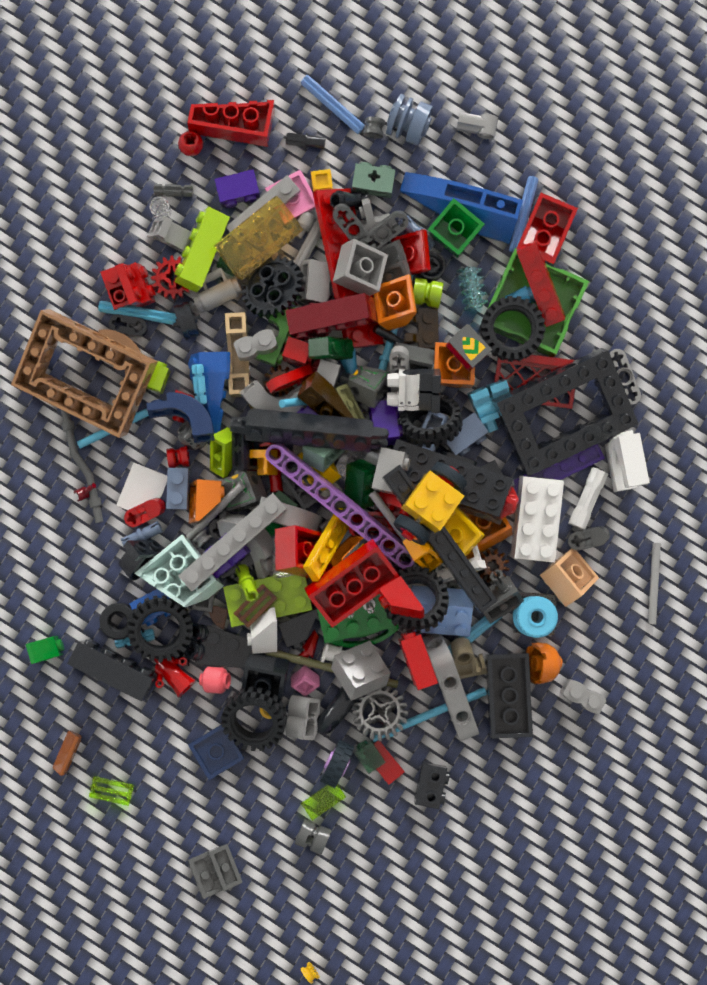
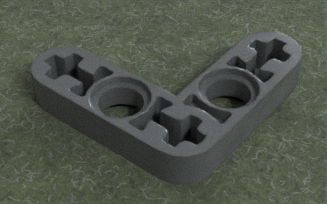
M338 204L333 209L335 222L350 240L356 239L360 242L365 241L369 243L372 241L371 235H374L378 243H375L373 240L370 246L377 250L408 226L406 213L399 210L393 212L367 231L346 204ZM339 210L342 212L346 210L345 214L349 220L347 223L342 216L337 217ZM396 217L400 219L403 218V224L400 225L399 223H396L393 226L394 231H391V228L387 223L390 222L392 226L396 222ZM351 225H358L360 227V231L354 235L349 233L348 229ZM381 228L388 230V235L384 238L377 236V231Z

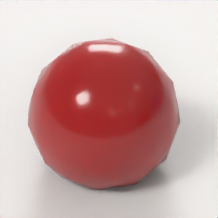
M186 131L180 136L178 147L182 154L196 156L203 149L204 143L199 133Z

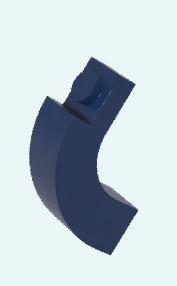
M170 392L166 393L167 400L165 401L157 399L146 403L149 419L179 416L190 424L194 443L215 440L209 413L193 397L182 393Z

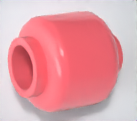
M209 666L200 674L199 684L206 693L223 694L231 685V675L223 667Z

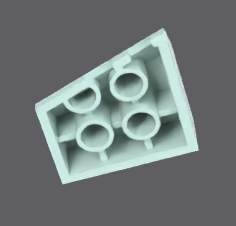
M184 535L179 536L134 573L185 608L209 599L224 586L219 578L216 579L212 574L191 592L178 577L201 556L193 543Z

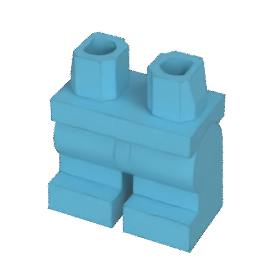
M505 379L486 385L487 388L481 387L467 393L476 415L489 431L488 433L498 429L495 419L499 418L492 400L509 392V386Z

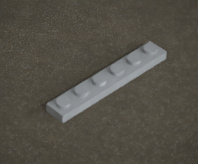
M272 493L178 577L193 592L287 508Z

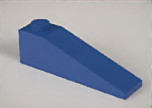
M198 352L190 355L188 362L190 377L193 384L192 377H194V374H192L191 367L195 364H203L204 373H202V376H205L206 392H204V395L207 397V403L202 405L210 415L215 434L221 428L223 409L220 406L227 393L223 388L225 379H229L230 352Z

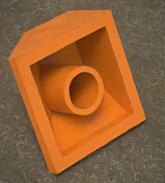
M197 479L190 483L189 524L200 521L221 502V498H224V486H221L222 481Z

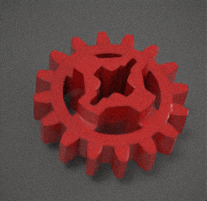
M171 255L168 261L163 257L162 264L156 262L158 269L152 268V272L156 274L151 276V280L156 281L152 286L154 289L159 288L157 293L159 295L164 293L165 299H168L171 295L172 299L176 300V295L184 298V292L190 293L189 289L183 286L178 289L180 285L175 283V279L173 284L170 280L178 264H182L180 256L175 260L173 255ZM161 283L169 285L170 290L165 289Z

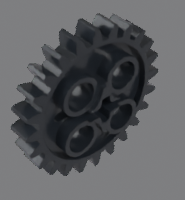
M277 255L275 260L269 256L268 262L262 259V265L260 266L255 263L256 269H249L251 275L244 276L247 282L242 283V286L245 288L241 291L244 296L242 300L246 303L245 306L260 318L265 316L269 319L272 315L276 319L278 313L284 316V310L291 309L290 306L292 304L297 306L298 304L295 300L302 299L299 292L305 291L302 287L305 284L304 274L301 272L300 267L292 259L290 261L287 257L281 259L279 255Z

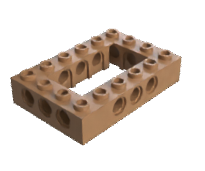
M51 309L40 310L11 385L120 438L126 436L129 432L158 361ZM58 341L61 343L66 342L76 347L80 352L84 351L96 357V360H103L113 365V368L117 370L128 369L124 380L120 382L121 387L118 395L112 401L113 406L46 374Z

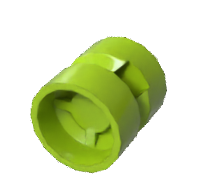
M415 278L413 288L415 304L422 305L427 303L429 307L439 308L443 282L432 281L428 283L427 279Z

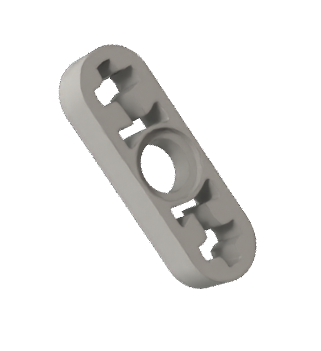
M404 346L392 348L389 357L390 374L395 373L399 369H410L409 351ZM396 354H400L402 357L401 363H398V355ZM391 387V392H398V387Z
M614 349L610 352V356L613 358L615 353L617 356H621L622 359L619 360L620 366L625 365L626 368L619 369L617 373L619 375L620 372H626L629 375V381L622 383V385L626 387L632 383L629 390L631 394L635 393L636 397L633 398L634 401L629 399L631 406L635 405L641 398L639 387L625 352L621 349ZM613 361L615 368H618L617 361Z

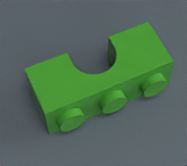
M286 311L284 316L278 313L276 319L272 315L268 319V322L275 324L279 328V334L275 338L278 348L270 354H259L254 358L275 368L277 363H282L283 348L288 337H292L289 334Z

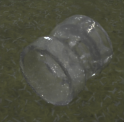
M158 196L151 200L149 208L154 218L164 216L169 218L171 216L172 210L167 199Z

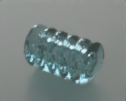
M465 267L456 271L461 273L458 276V280L464 281L459 284L461 289H465L461 292V296L466 297L462 300V303L468 305L464 308V311L480 309L484 304L488 303V300L482 299L487 293L480 291L481 288L485 287V284L478 282L484 279L483 276H477V273L482 271V268Z

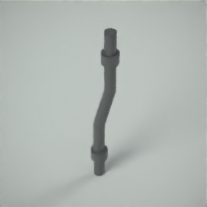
M61 410L63 418L62 428L63 432H66L70 455L86 477L87 486H90L92 483H95L94 475L78 452L74 435V421H71L69 413ZM94 488L89 492V505L93 509L95 523L98 524L104 522L101 512L102 502L101 498L98 497L97 489Z

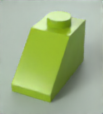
M228 427L215 433V440L210 441V471L222 478H226L232 469V432H230Z

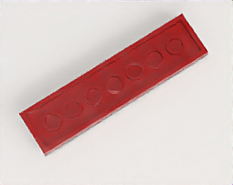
M351 188L315 190L313 192L335 299L358 294L333 282L341 246L350 241V239L333 218L334 208L330 204V197L338 190L351 193ZM350 207V209L356 215L355 207ZM346 210L344 212L338 211L339 215L337 217L342 216L347 223L349 220L345 214ZM351 225L348 229L349 233L357 234L360 231L359 226ZM378 323L342 330L343 338L353 340L354 349L384 344L383 338L373 332L375 325L380 326Z

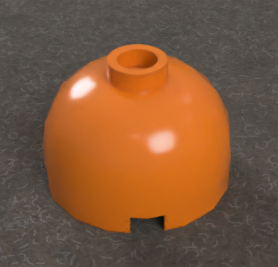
M532 643V646L527 647L526 653H529L531 683L544 684L553 681L558 676L563 664L557 650L547 643Z

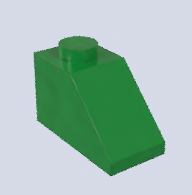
M58 636L25 644L31 664L62 656V651H64L63 642L61 639H58Z

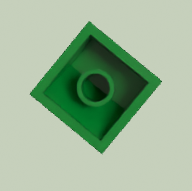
M453 198L428 228L427 233L456 258H459L485 224Z

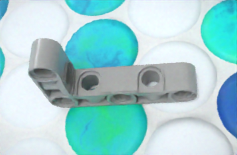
M430 634L422 637L459 740L462 741L478 735L479 731L459 674L442 634Z

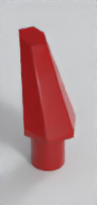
M315 630L302 646L304 650L298 656L314 657L319 638Z

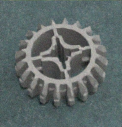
M387 686L385 691H383L382 687L379 691H373L366 694L365 697H359L358 700L361 703H354V707L358 710H353L352 713L358 717L354 718L353 721L354 723H360L357 729L358 731L364 729L363 736H367L370 733V739L374 740L375 735H378V741H382V735H385L386 739L390 740L389 733L392 732L396 737L398 734L395 729L403 730V726L400 723H407V719L402 717L408 715V711L403 710L407 707V703H401L404 699L402 695L396 697L398 695L397 690L390 693V686ZM386 698L391 702L380 704L375 699ZM368 703H370L373 710L368 715V718L364 720V710ZM396 706L397 716L394 722L391 723L388 715L392 708ZM376 707L384 712L385 719L377 714ZM376 722H381V723H383L386 727H385V728H374V727L370 726V724H371V723L374 724V723H376Z

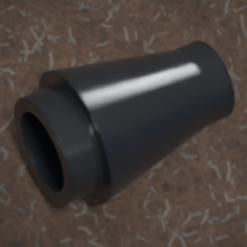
M340 190L333 193L330 197L332 208L338 204H346L349 207L358 206L361 202L358 194Z

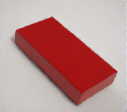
M376 741L363 752L388 785L405 772L381 741Z

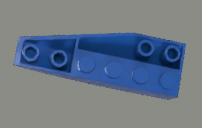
M405 172L400 188L401 193L439 215L453 198L456 199L485 224L477 235L510 244L523 202L521 199L472 185Z

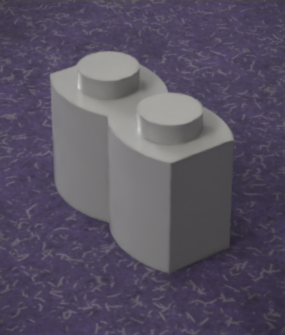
M270 329L259 331L253 337H242L233 343L240 361H250L259 354H270L278 348L274 333Z
M566 679L560 690V693L566 699L579 703L582 708L592 713L600 714L606 703V699L601 694L587 689L582 683L572 679Z
M292 695L288 704L289 717L285 727L286 736L302 740H314L318 729L317 718L320 713V699Z

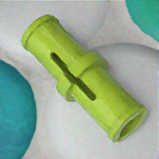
M241 564L238 566L239 569L237 567L235 569L239 578V587L244 591L247 601L256 600L255 597L258 598L259 596L255 588L254 577H251L248 566Z

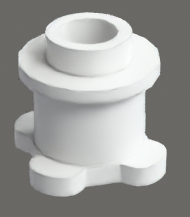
M325 643L321 662L324 663L325 660L333 662L334 655L344 651L342 646L338 647Z

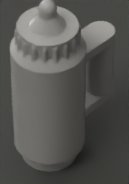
M222 268L207 274L203 284L205 291L200 292L198 296L193 298L194 303L190 306V310L195 309L203 313L239 297L242 288L237 278L227 280ZM222 276L223 282L208 289L207 283Z

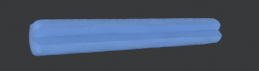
M306 75L301 80L302 86L355 133L360 134L364 130L365 125L309 75Z
M534 176L527 178L522 197V206L509 247V252L511 253L517 248L528 222L538 184V178Z

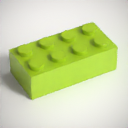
M285 573L255 580L256 590L264 584L277 597L267 608L268 610L275 607L276 618L313 610L311 600L304 589L308 586L306 577ZM239 584L223 587L231 627L245 625L233 614L246 601L244 591L239 587ZM262 590L258 598L255 597L256 600L251 601L240 614L243 616L260 599L265 591ZM268 596L246 620L249 622L271 597Z

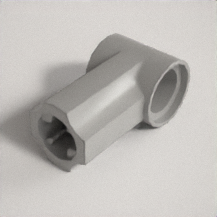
M460 112L457 131L477 134L478 137L483 139H494L498 117L492 114H481L479 116Z

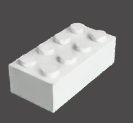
M519 476L517 494L519 503L515 512L511 557L555 563L564 487L563 480Z

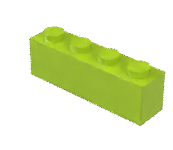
M209 206L204 211L199 212L196 218L198 225L196 229H192L188 238L191 240L190 245L184 248L181 255L184 258L182 264L179 263L174 274L177 275L175 283L196 293L202 288L229 221V216Z

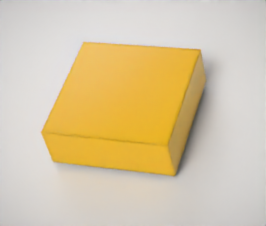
M330 169L311 171L313 192L315 190L333 189Z

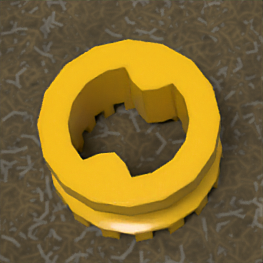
M308 962L307 967H302L301 971L307 981L312 984L314 983L313 980L315 978L319 979L320 976L316 969L313 970L315 967Z

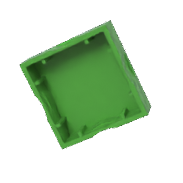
M516 248L512 253L488 308L500 298H505L506 295L524 286L530 287ZM546 264L565 313V320L545 327L544 338L536 351L549 357H555L568 330L573 313L577 309L589 281L563 269L554 268ZM506 311L496 318L494 332L523 345L530 338L531 325L527 317L522 313Z

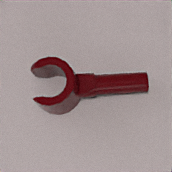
M92 483L87 488L82 487L74 490L73 493H77L79 497L77 501L89 498V492L96 488V484Z

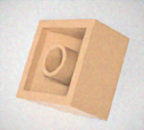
M572 548L540 574L544 582L565 607L580 598L599 579L578 551Z

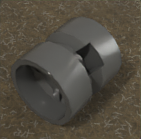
M304 819L294 844L303 848L309 846L312 852L322 855L331 829L322 825L316 827L314 822Z

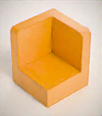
M267 449L249 450L250 458L257 459L258 475H277V468L266 459ZM271 450V455L277 458V450Z

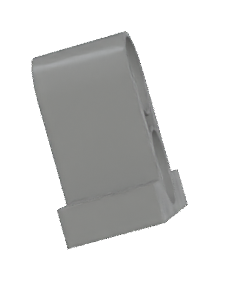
M167 216L155 218L147 237L152 240H158L183 253L184 248L190 245L191 240L188 238L191 231L172 222L173 220Z

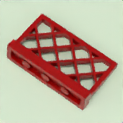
M531 354L526 359L508 362V360L504 359L503 361L497 357L494 382L499 381V376L507 380L517 373L523 381L516 387L518 388L535 376L539 378V373L544 369H550L552 372L575 360ZM501 363L510 364L514 371L507 377H504L500 372ZM514 365H521V366L516 369ZM524 366H529L534 374L524 380L518 371ZM533 367H537V368H541V369H539V370L536 372V370H535ZM507 381L509 388H510L511 390H514V389L512 388V386L509 384V382ZM575 389L567 392L569 394L568 404L560 403L557 398H554L556 402L547 401L541 405L572 409Z

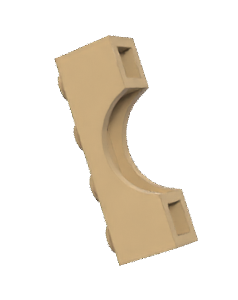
M245 312L225 313L228 352H230L229 395L231 398L242 397L239 392L250 384L249 361L239 360L233 343L242 337L248 336L247 316Z

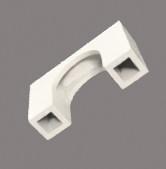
M633 430L621 432L612 439H609L610 442L604 446L613 491L630 490L650 483L640 433L633 434Z

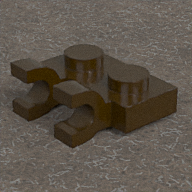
M418 308L417 314L408 323L417 324L418 334L405 333L403 340L405 344L418 343V347L435 349V342H439L438 308Z

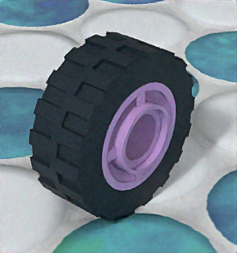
M339 739L325 763V769L320 782L333 788L337 786L350 763L354 746Z

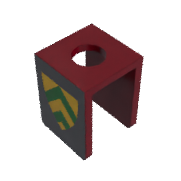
M466 324L446 344V348L468 372L492 351L469 324Z

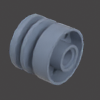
M400 94L390 111L386 134L391 136L394 129L397 128L395 138L398 139L403 131L407 132L406 142L419 146L422 137L426 136L430 126L433 106L421 101L416 109L412 108L414 98L410 97L407 104L404 105L406 95Z

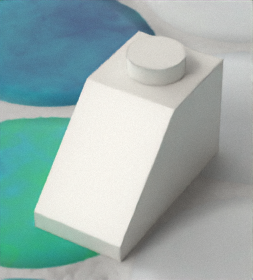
M275 607L268 609L250 626V633H247V645L252 646V654L277 652Z

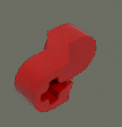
M156 497L129 509L124 515L125 523L130 527H137L162 515L166 509L165 502Z

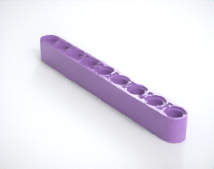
M272 443L267 448L266 459L365 540L370 541L373 539L384 555L399 567L406 569V567L413 566L414 560L412 557L409 561H402L400 559L401 554H409L402 540L283 444ZM271 449H279L281 456L278 458L273 457ZM290 461L295 462L298 469L295 471L289 470L287 463ZM311 475L314 478V482L311 484L305 483L303 476ZM327 488L330 491V495L323 497L319 490ZM337 501H343L346 503L347 507L343 510H339L336 507L335 503ZM354 514H359L363 520L356 523L351 517ZM375 527L379 530V533L372 536L367 530ZM391 540L395 543V546L391 549L386 548L384 542Z

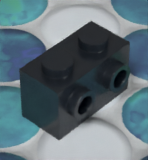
M422 761L414 798L415 805L439 809L440 804L444 805L446 793L443 792L444 784L448 785L450 772H447L446 766Z

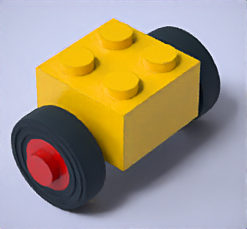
M442 462L435 463L431 471L423 476L401 507V509L415 519L413 520L408 516L400 514L393 523L396 529L407 540L424 545L430 538V534L421 524L434 533L440 531L463 499L464 495L461 492L467 485L466 479L452 466Z

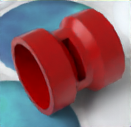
M186 446L176 450L174 448L166 449L169 468H176L179 465L183 467L190 466L189 451Z

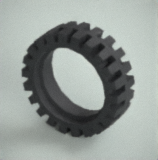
M440 394V413H444L451 418L439 427L424 429L413 425L414 421L419 417L428 414L429 411L405 410L401 412V425L404 436L413 445L418 443L419 447H423L424 444L426 448H431V444H434L435 447H439V443L445 445L447 440L451 442L454 440V436L457 437L459 431L461 432L463 423L460 406L457 401L455 402L453 398L449 399L446 395L441 397Z

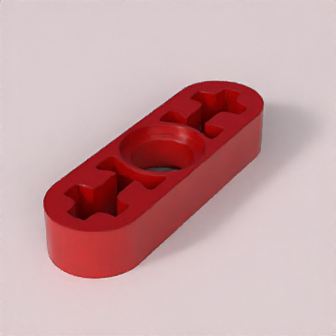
M311 364L279 375L268 381L265 385L269 392L273 394L303 382L315 370Z

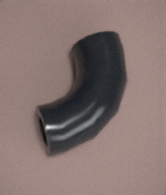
M341 686L332 702L318 716L317 730L323 734H329L347 716L357 699L351 701Z

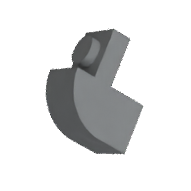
M369 198L361 200L362 206L359 207L361 218L364 220H360V222L367 231L390 215L387 213L374 217ZM390 222L387 223L390 226L391 231H394L393 225L391 226ZM385 228L377 231V236L380 238L388 235V230ZM371 235L372 240L376 241L374 235Z

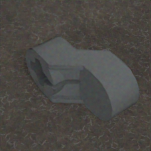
M603 526L578 530L569 536L568 544L574 550L601 546L609 540L610 533Z

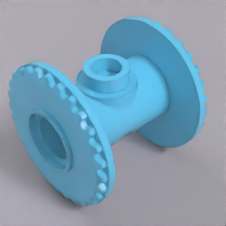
M540 596L523 598L524 601L520 606L513 610V623L517 630L526 636L541 638L550 634L555 629L558 621V613L554 604L547 598ZM534 611H536L539 615V618L536 622H533L531 619V615Z

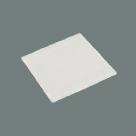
M133 463L116 505L129 510L150 499L161 498L167 483V475Z

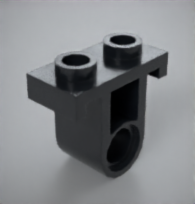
M128 540L123 546L126 552L120 559L119 566L131 581L137 580L140 577L134 573L162 551L161 545L155 540Z

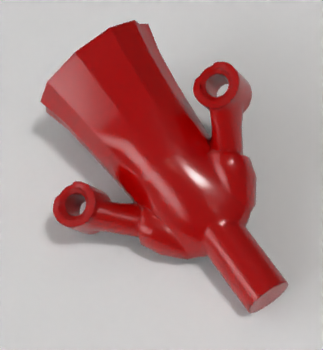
M172 657L170 661H167L166 658L163 659V662H158V659H154L156 662L155 673L157 680L155 685L157 688H163L164 682L162 680L164 678L179 698L196 682L195 679L176 665L185 666L188 663L186 658Z

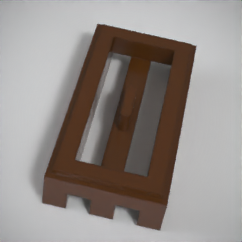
M264 584L257 589V592L259 594L264 590L265 593L243 616L240 612L251 601L246 600L233 613L247 628L277 599ZM270 596L271 599L248 622L246 618Z

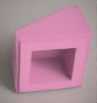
M303 666L291 676V687L303 696H307L320 686L319 675L307 666Z

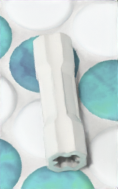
M594 467L591 468L586 485L568 524L582 530L586 529L591 512L605 484L608 473Z

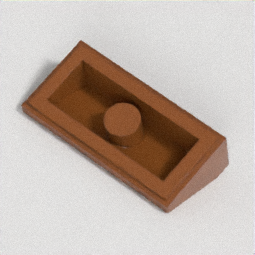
M71 730L67 732L53 765V769L61 776L67 774L82 740V735Z

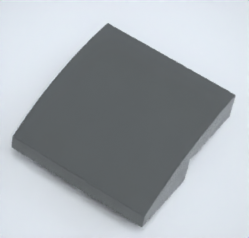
M400 239L378 249L388 254L381 284L408 274L411 275Z
M228 844L221 845L187 860L202 899L243 883Z

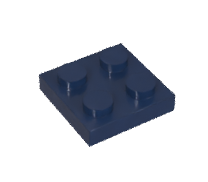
M221 725L188 744L208 780L245 759L239 747L234 745V739L230 741L228 739L229 734H224V727Z

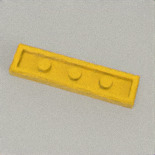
M334 514L303 565L304 570L313 582L320 580L349 529V526Z

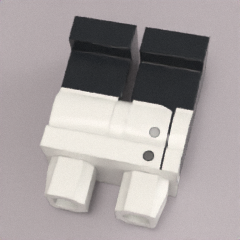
M399 369V373L387 374V387H398V392H387L388 406H396L398 411L427 410L431 411V413H440V369Z

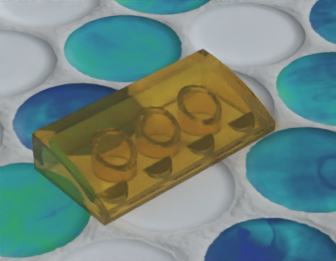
M275 196L216 243L214 247L235 277L243 280L302 232L303 229L278 196Z

